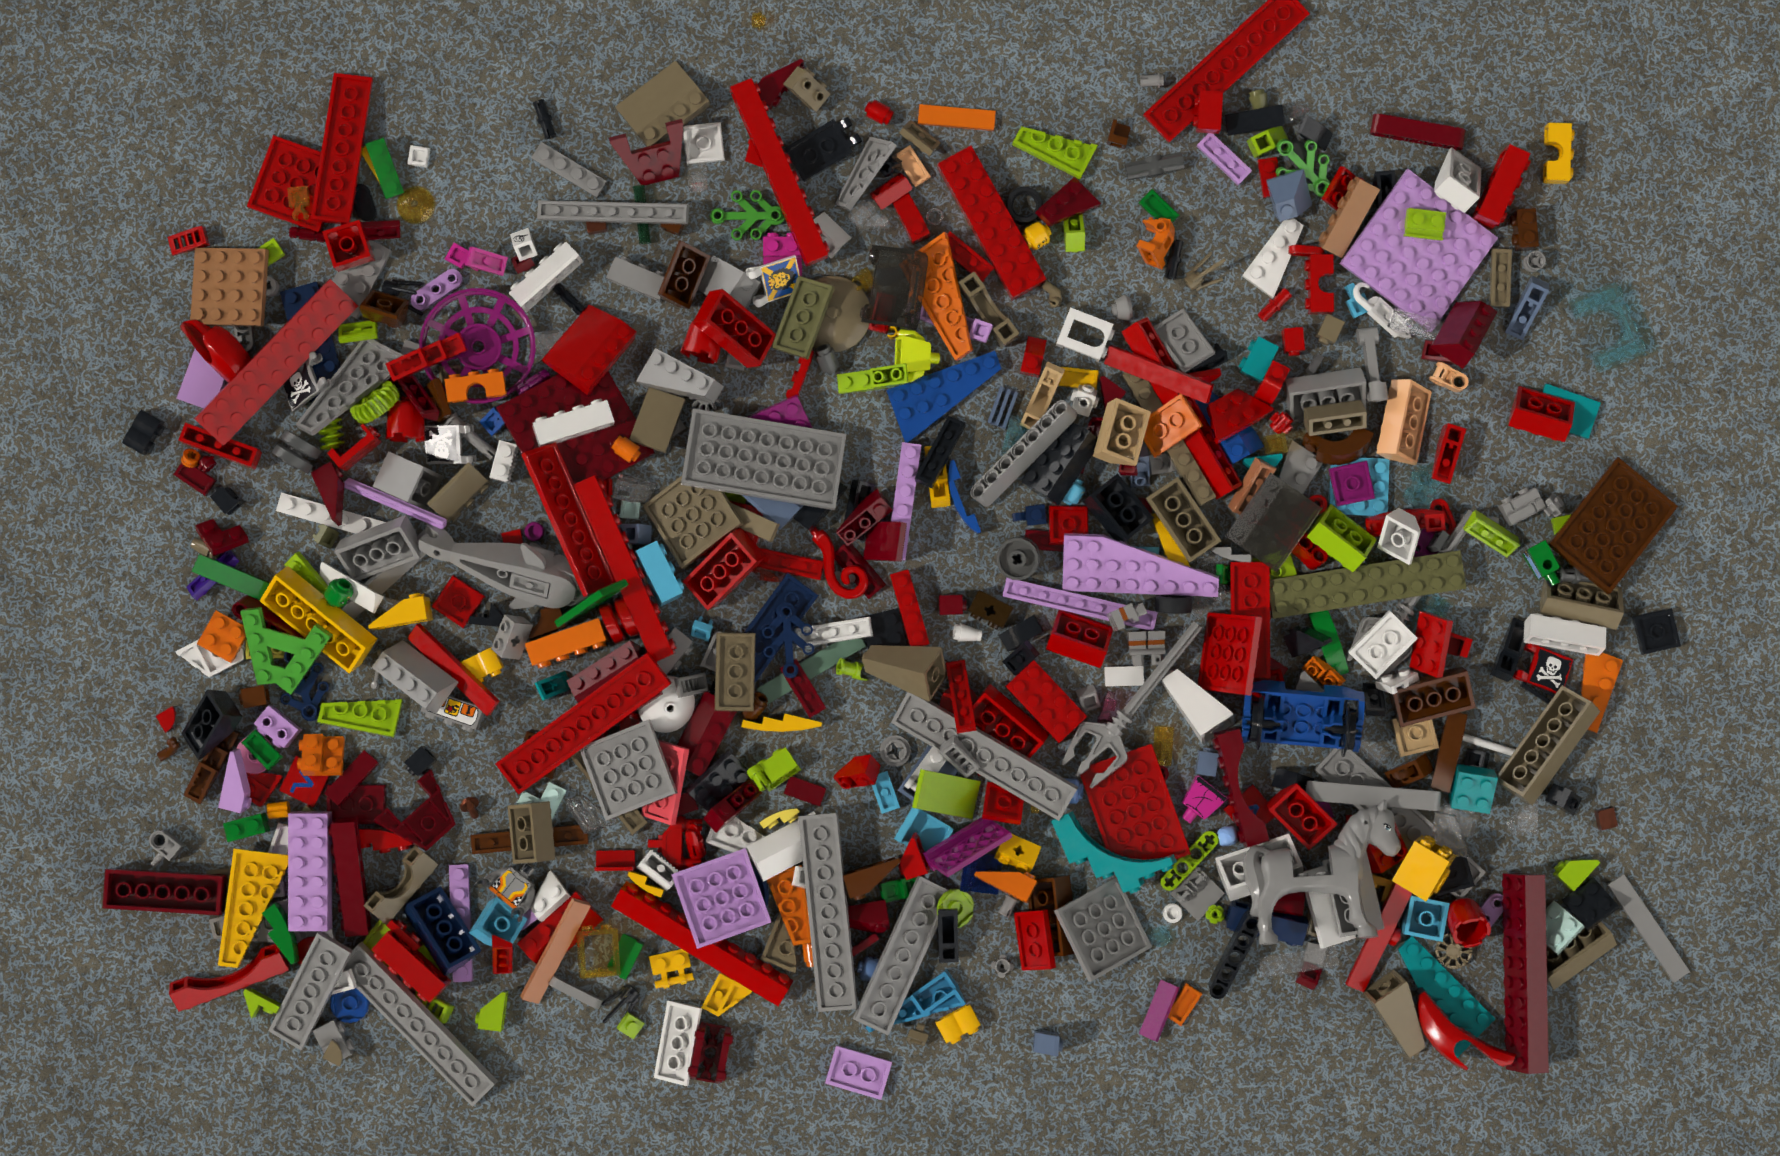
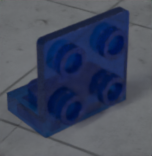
M985 854L962 868L960 891L997 895L999 889L976 878L974 874L976 871L1001 872L1002 863L994 858L995 855Z

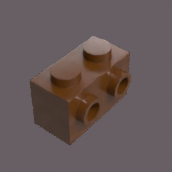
M1536 208L1516 209L1510 216V224L1513 227L1512 245L1515 251L1535 250L1539 247Z

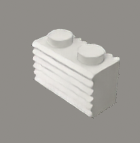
M499 440L489 478L508 484L511 483L512 472H514L515 461H517V454L519 453V448L516 444Z
M650 850L637 865L639 870L667 891L674 884L671 874L678 872V869L672 867V864L669 865V862L663 860L653 850Z

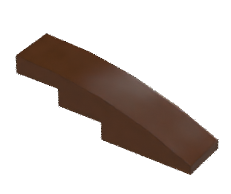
M1459 712L1446 716L1430 784L1432 789L1450 793L1468 714Z
M234 730V732L203 757L183 796L198 804L203 802L224 766L230 751H232L240 732Z

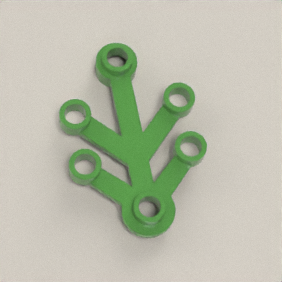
M1288 139L1280 140L1277 143V151L1283 156H1288L1299 169L1287 170L1285 167H1279L1276 170V176H1279L1282 170H1285V174L1304 169L1306 178H1309L1312 182L1307 183L1309 191H1313L1317 196H1323L1331 183L1326 178L1327 164L1330 161L1329 156L1325 153H1320L1317 156V162L1320 164L1319 175L1317 176L1314 173V159L1317 149L1315 141L1307 140L1304 144L1307 150L1305 164L1293 151L1294 146ZM1286 143L1287 147L1281 149L1282 144ZM1310 143L1314 144L1312 149H1308ZM1326 157L1325 162H1320V159ZM1324 183V187L1318 189L1319 184Z
M735 190L731 193V199L733 202L738 203L746 212H724L722 209L716 208L711 211L710 218L716 225L724 223L725 220H746L739 228L732 230L731 237L735 241L741 240L743 234L757 220H765L759 228H754L750 232L751 238L754 241H758L771 225H780L784 221L785 217L781 208L778 206L772 207L762 198L760 191L754 190L750 194L752 202L758 203L765 210V212H757L743 198L742 193ZM755 193L760 195L757 200L752 198ZM734 194H740L738 200H735L733 196ZM774 212L779 214V217L776 219L772 218ZM715 213H720L721 217L716 219L714 215ZM735 232L741 233L740 237L735 238L733 234ZM759 232V237L754 238L753 233Z

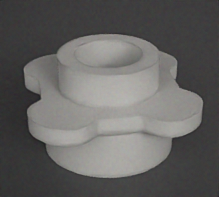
M1004 954L1000 955L998 960L991 962V968L996 970L1000 978H1004L1006 973L1014 969V965L1007 960V956Z

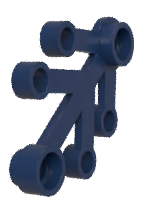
M785 602L778 606L776 610L777 617L768 627L763 629L762 635L766 639L772 638L774 631L783 622V631L770 646L764 649V655L767 658L774 657L775 651L784 642L786 664L783 667V674L786 678L791 679L798 674V667L794 664L792 641L803 650L805 655H811L814 652V646L811 643H806L791 630V622L801 629L804 636L811 635L813 628L795 615L796 610L792 604ZM789 609L790 613L789 615H783L782 611ZM806 626L810 627L811 631L805 633L803 628ZM765 630H771L772 634L770 636H766L764 634ZM806 646L812 647V651L810 653H807L805 651ZM767 649L773 650L771 656L766 654ZM790 666L794 668V672L791 674L787 672V668Z
M285 652L284 659L289 663L291 661V653ZM321 663L312 665V671L307 681L303 678L294 691L302 696L303 703L293 699V696L289 695V693L283 694L280 698L282 704L290 705L300 710L302 717L307 721L318 719L320 712L319 703L324 694L330 690L328 682H320L317 685L318 691L311 700L309 693L318 676L324 672V666ZM317 665L321 667V671L318 673L315 671V666ZM323 683L327 686L325 691H322L320 688ZM286 695L290 697V701L288 703L284 702V697ZM309 708L314 709L313 715L308 714Z

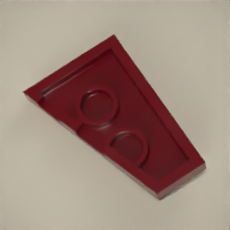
M1073 177L1045 202L1035 214L1049 227L1074 215L1085 213L1089 209H1095L1101 203Z

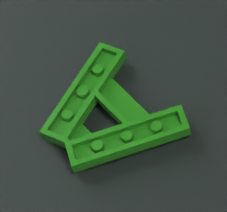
M262 607L243 609L240 612L257 685L275 683L291 695L333 634L317 623L305 639L266 628ZM271 648L295 655L286 668L274 665Z

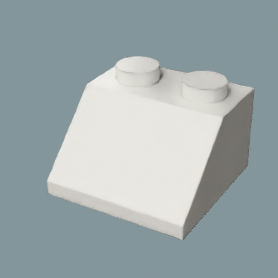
M1400 508L1387 514L1377 548L1410 565L1421 532L1415 516Z

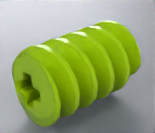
M337 417L324 427L323 430L318 432L319 435L324 436L319 442L325 444L320 447V450L339 449V445L345 443V441L339 440V437L344 436V433L338 432L343 426L337 425V422L341 421L342 418Z

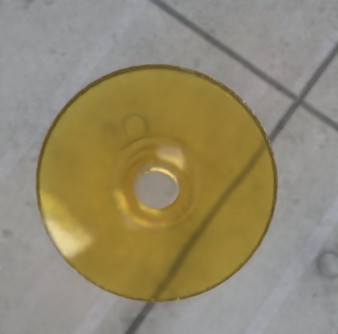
M409 187L397 199L398 214L404 221L410 224L424 223L434 213V198L423 187ZM413 201L418 202L416 207L411 206Z

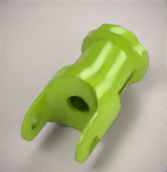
M840 658L837 662V675L845 674L853 679L869 681L860 676L864 666L863 663L857 661L854 663L847 662L844 658Z

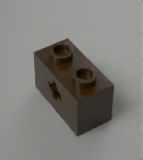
M979 590L968 612L971 613L970 617L978 621L984 619L988 621V626L998 630L999 627L1003 629L1014 607ZM985 607H994L993 611L995 612V614L987 616V611L984 610Z

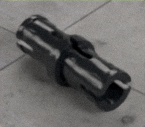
M540 99L538 100L539 103L537 101L533 102L538 116L537 122L541 125L545 140L551 139L550 136L552 138L556 137L557 135L551 122L552 116L548 113L545 100Z
M1174 240L1170 247L1169 256L1166 257L1167 267L1164 278H1173V280L1177 278V270L1182 260L1180 256L1184 243L1181 240Z

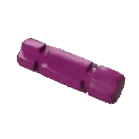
M543 369L538 372L539 375L535 374L525 380L524 383L521 382L516 385L517 393L520 395L539 385L542 381L550 379V373Z

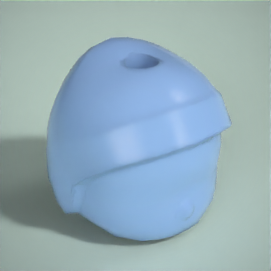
M1232 825L1224 826L1217 832L1221 846H1231L1238 841L1237 831Z

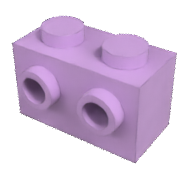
M268 705L254 722L257 726L256 730L263 736L268 735L273 739L271 742L278 748H288L302 731L299 726L273 705Z

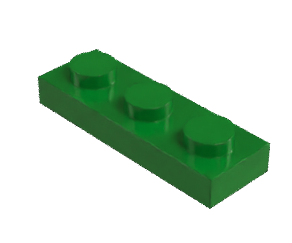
M381 138L366 143V148L385 198L388 199L404 193L385 139Z

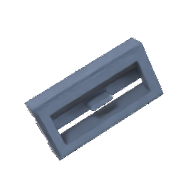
M1000 386L987 423L1006 429L1018 392ZM1004 392L1006 395L996 421H993L992 419L1001 394ZM1009 395H1013L1004 423L1001 424L999 422Z

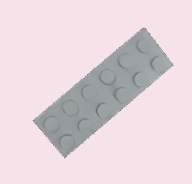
M319 931L268 1031L297 1049L303 1050L353 950Z

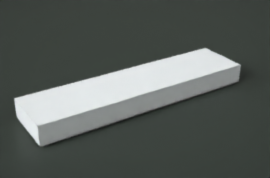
M871 617L813 625V632L809 636H804L800 628L794 629V632L813 646L873 636ZM804 627L803 631L809 633L811 629L810 627Z

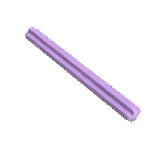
M351 478L344 482L345 489L434 527L444 529L447 525V519Z

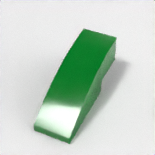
M274 903L262 913L273 927V930L268 935L290 964H296L299 962V951L294 931H288V916L279 903Z

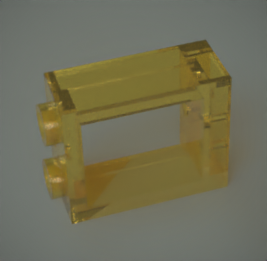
M601 924L600 928L593 929L592 925L581 926V930H578L576 933L579 977L586 979L620 975L618 928L612 927V924ZM611 934L613 966L586 968L584 936Z

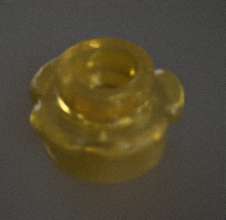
M761 11L758 13L753 12L752 28L760 30L761 27L765 26V15H762Z

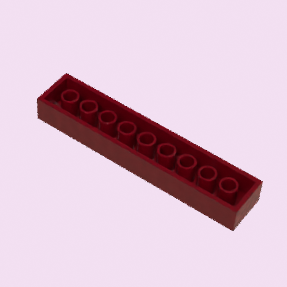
M1503 873L1504 1042L1507 1052L1517 1054L1514 1063L1506 1066V1070L1526 1074L1549 1073L1545 875Z

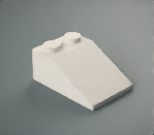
M1451 147L1435 181L1434 192L1439 198L1447 200L1453 208L1465 213L1480 198L1482 168Z

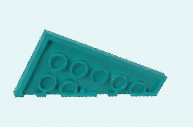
M1410 936L1397 949L1416 987H1423L1454 1025L1464 1028L1478 1038L1495 1020L1413 936ZM1466 1040L1457 1042L1454 1047L1455 1056L1458 1058L1471 1043Z

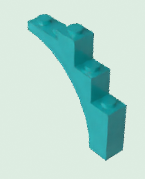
M1073 811L1062 815L1059 821L1056 819L1051 820L1069 864L1076 862V865L1087 861L1088 858L1096 879L1101 876L1103 879H1106L1115 873L1123 893L1129 891L1132 894L1141 890L1140 886L1145 883L1143 877L1144 879L1155 876V872L1158 870L1166 872L1172 869V865L1177 862L1174 854L1158 859L1146 860L1128 858L1116 854L1091 838L1080 825Z

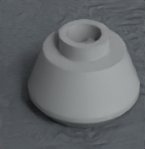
M1123 295L1114 300V304H1111L1113 316L1116 315L1117 319L1130 321L1133 318L1130 297Z

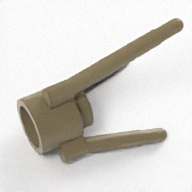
M1209 252L1191 271L1186 273L1187 276L1184 277V281L1191 291L1194 289L1199 291L1204 287L1223 281V278H1218L1201 284L1204 281L1202 277L1220 266L1226 259H1221L1199 273L1197 270L1213 254Z

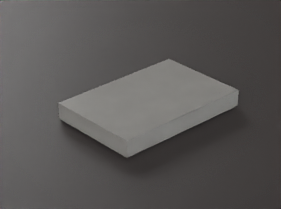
M1184 308L1154 326L1171 359L1183 373L1215 354L1212 346Z

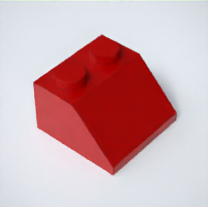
M360 220L322 231L333 268L336 271L340 272L375 261L369 240Z

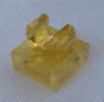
M868 267L861 269L851 280L852 282L856 280L861 282L856 291H861L863 288L865 292L869 291L876 284Z

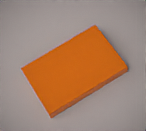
M1179 394L1150 414L1144 442L1154 458L1203 426L1183 394Z

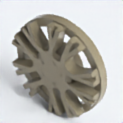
M1451 932L1446 933L1443 939L1449 936L1451 943L1447 944L1444 940L1443 942L1437 941L1435 946L1436 957L1447 968H1462L1471 959L1472 947L1468 950H1462L1461 948H1464V946L1453 942ZM1440 943L1443 944V945H1445V946H1446V949L1440 947V946H1439ZM1438 951H1446V954L1440 957ZM1462 953H1467V954H1468L1467 959H1464L1463 957H1461V954H1462ZM1447 956L1450 957L1446 962H1443ZM1459 957L1461 958V960H1462V962H1463V963H1461V964H1459V962H1458V960H1457V958H1459ZM1455 959L1456 965H1449L1450 961Z

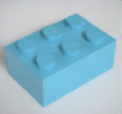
M655 541L635 551L637 562L643 569L645 578L659 606L661 607L680 598L683 594L684 586L680 578H675V568L671 561L667 562L665 558L667 552L663 544H658Z

